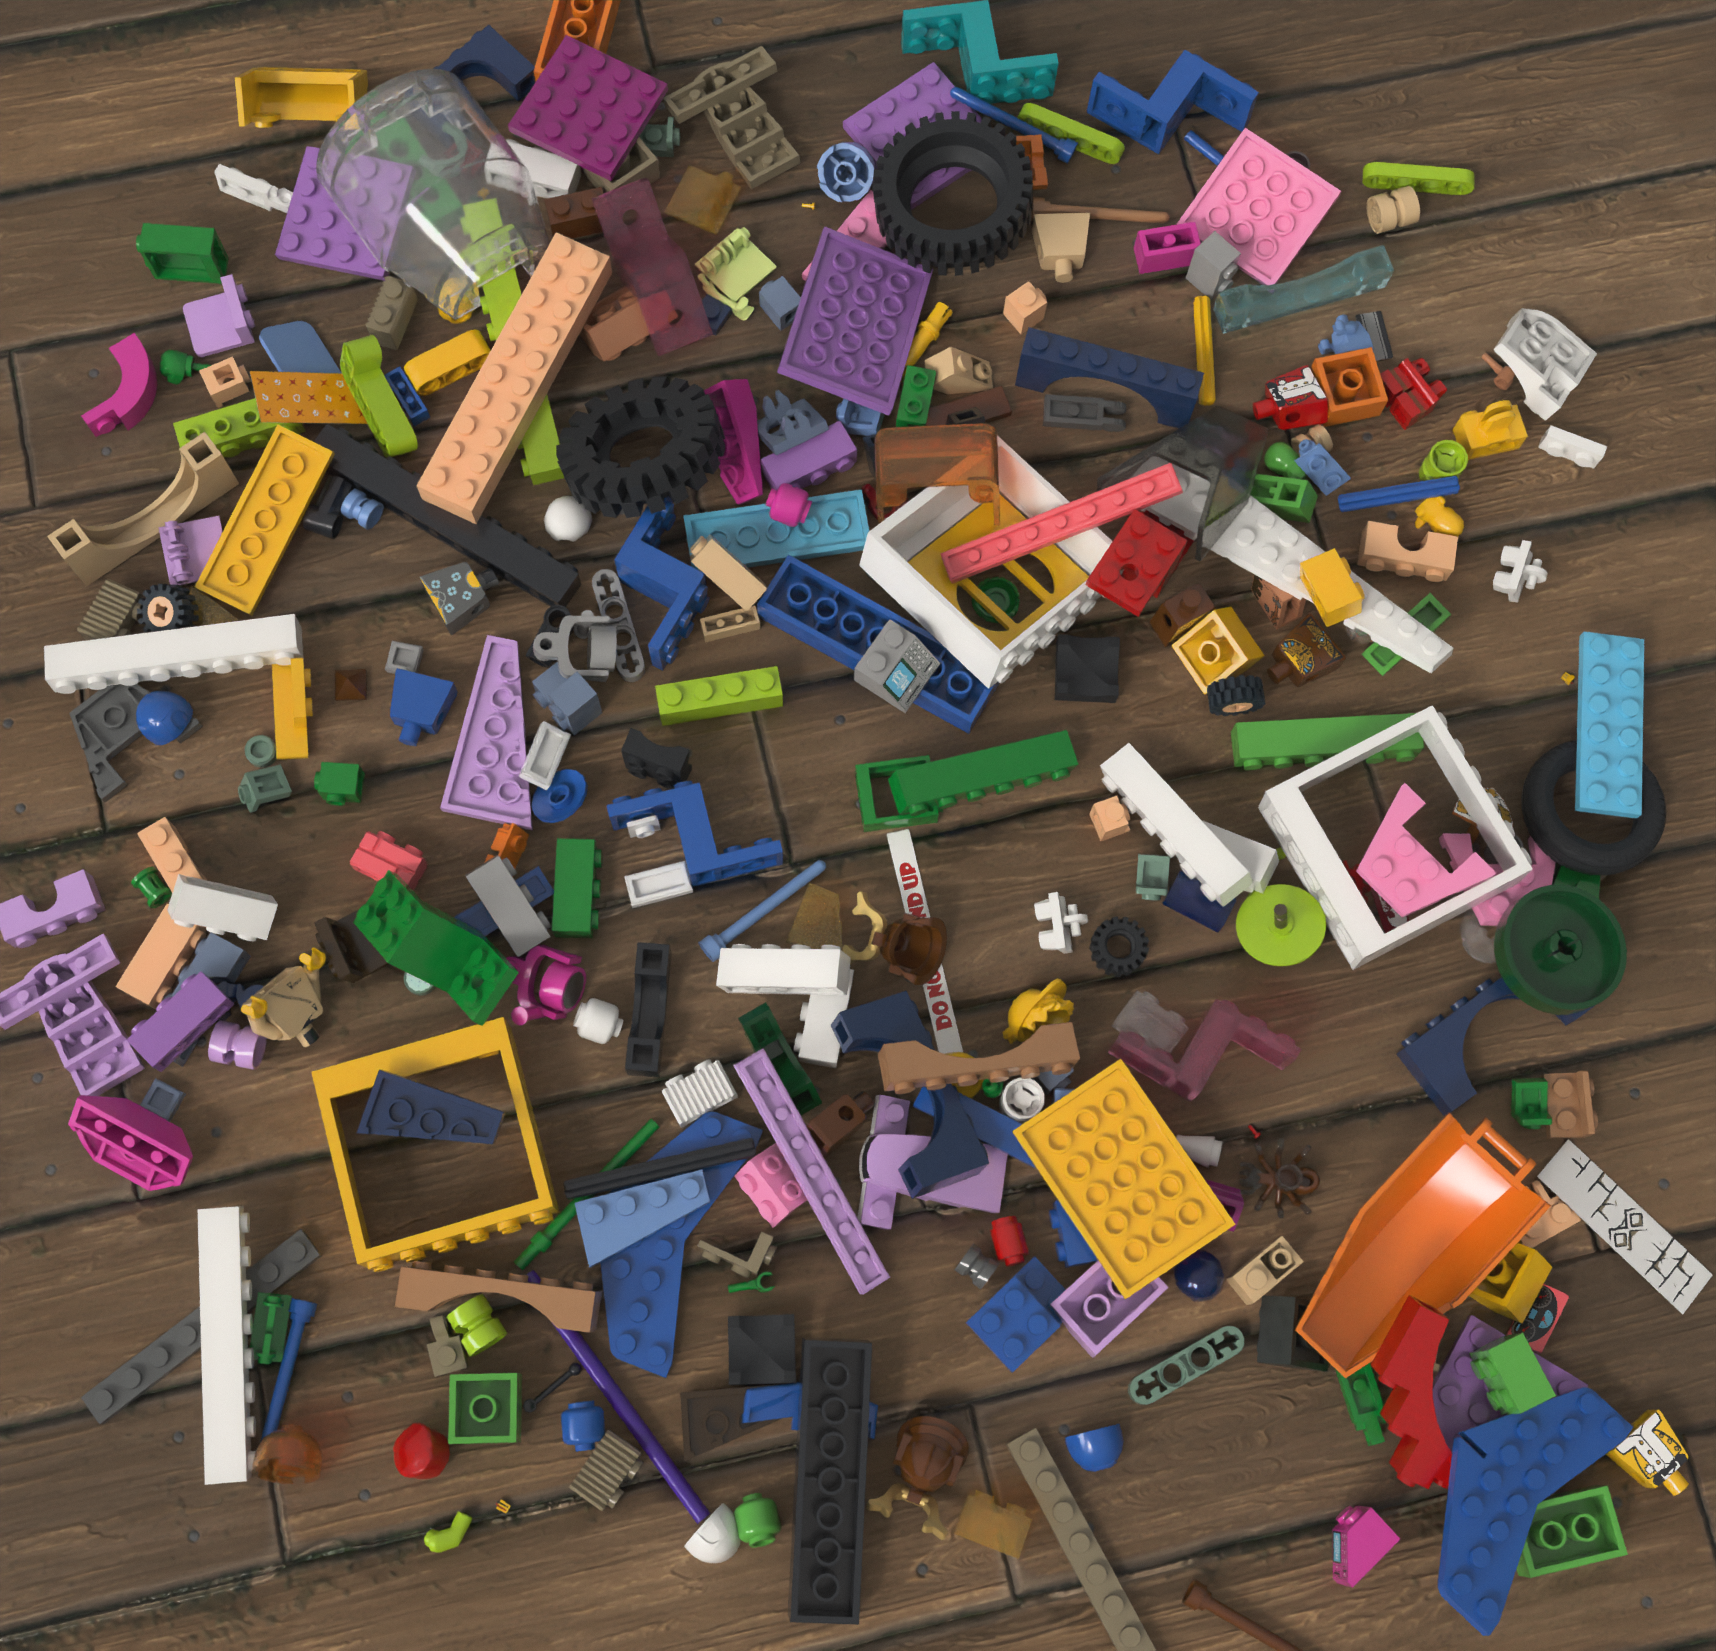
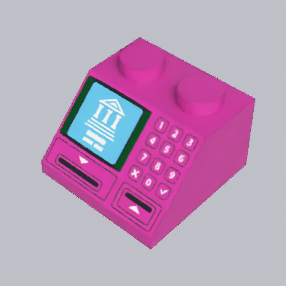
M1348 1506L1336 1517L1339 1523L1332 1529L1333 1579L1337 1584L1353 1588L1400 1540L1396 1533L1371 1507L1355 1506L1352 1508Z

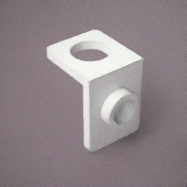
M657 815L626 823L630 838L636 836L637 838L653 835L655 831L661 830Z

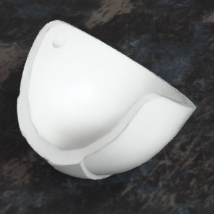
M722 1503L694 1533L684 1547L695 1558L703 1562L721 1563L730 1559L737 1552L741 1544L734 1512L726 1504Z

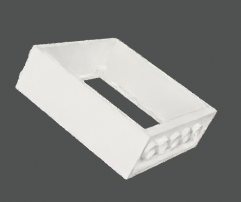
M1433 705L1265 791L1258 807L1306 891L1321 905L1325 914L1326 925L1352 970L1517 885L1533 870L1530 855L1523 847L1520 848L1514 839L1515 832L1511 824L1507 820L1503 821L1497 811L1498 804L1492 794L1485 792L1481 785L1479 772L1474 766L1468 764L1464 757L1465 751L1459 740L1452 738L1447 730L1446 718L1441 712L1437 713ZM1419 732L1463 806L1477 823V829L1504 872L1384 934L1301 792Z

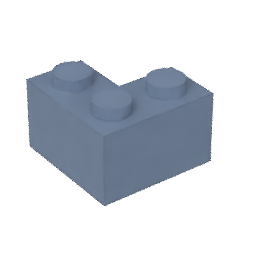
M556 662L532 681L535 689L533 697L542 708L549 707L554 715L552 716L553 720L563 731L568 728L573 735H576L602 714L597 693L578 671L566 679L560 674L558 662Z

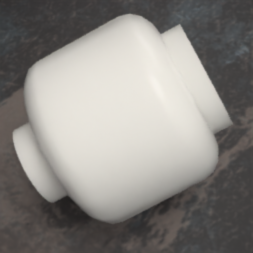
M591 998L586 1003L581 1002L573 1026L577 1027V1033L580 1037L600 1044H606L612 1036L618 1037L623 1025V1019L618 1018L619 1009L617 1006Z

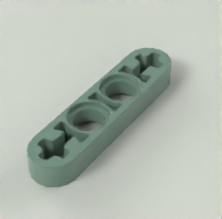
M1234 1326L1219 1328L1138 1374L1128 1385L1129 1397L1139 1405L1151 1404L1232 1358L1243 1349L1244 1337L1242 1332ZM1224 1332L1228 1336L1234 1335L1236 1337V1340L1233 1342L1234 1349L1231 1350L1229 1347L1221 1348L1217 1351L1221 1358L1217 1359L1215 1350L1207 1341L1212 1339L1213 1345H1216L1224 1340L1222 1335ZM1198 1347L1205 1349L1209 1355V1361L1204 1367L1196 1366L1191 1359L1193 1350ZM1167 1364H1175L1180 1368L1181 1377L1176 1383L1167 1382L1163 1376V1370ZM1155 1371L1159 1383L1165 1389L1160 1392L1158 1385L1148 1391L1150 1396L1148 1399L1144 1395L1137 1396L1135 1392L1139 1388L1137 1382L1141 1380L1143 1384L1154 1381L1155 1378L1151 1376V1373Z

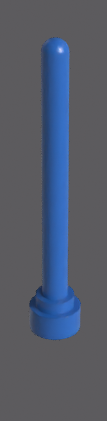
M954 87L950 91L952 98L1023 135H1042L1043 145L1054 150L1058 160L1068 164L1073 156L1078 142L1067 138V140L1061 138L1059 140L958 87Z
M291 1298L288 1311L291 1312L290 1319L293 1320L257 1452V1458L260 1461H267L271 1456L306 1322L309 1323L310 1318L315 1316L317 1303Z

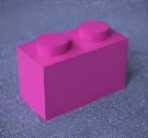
M1189 222L1138 231L1133 249L1139 273L1144 274L1190 266L1194 251L1201 244L1196 223Z

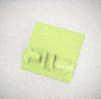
M745 227L734 230L695 263V266L734 302L740 300L741 297L777 268L748 239L751 235Z

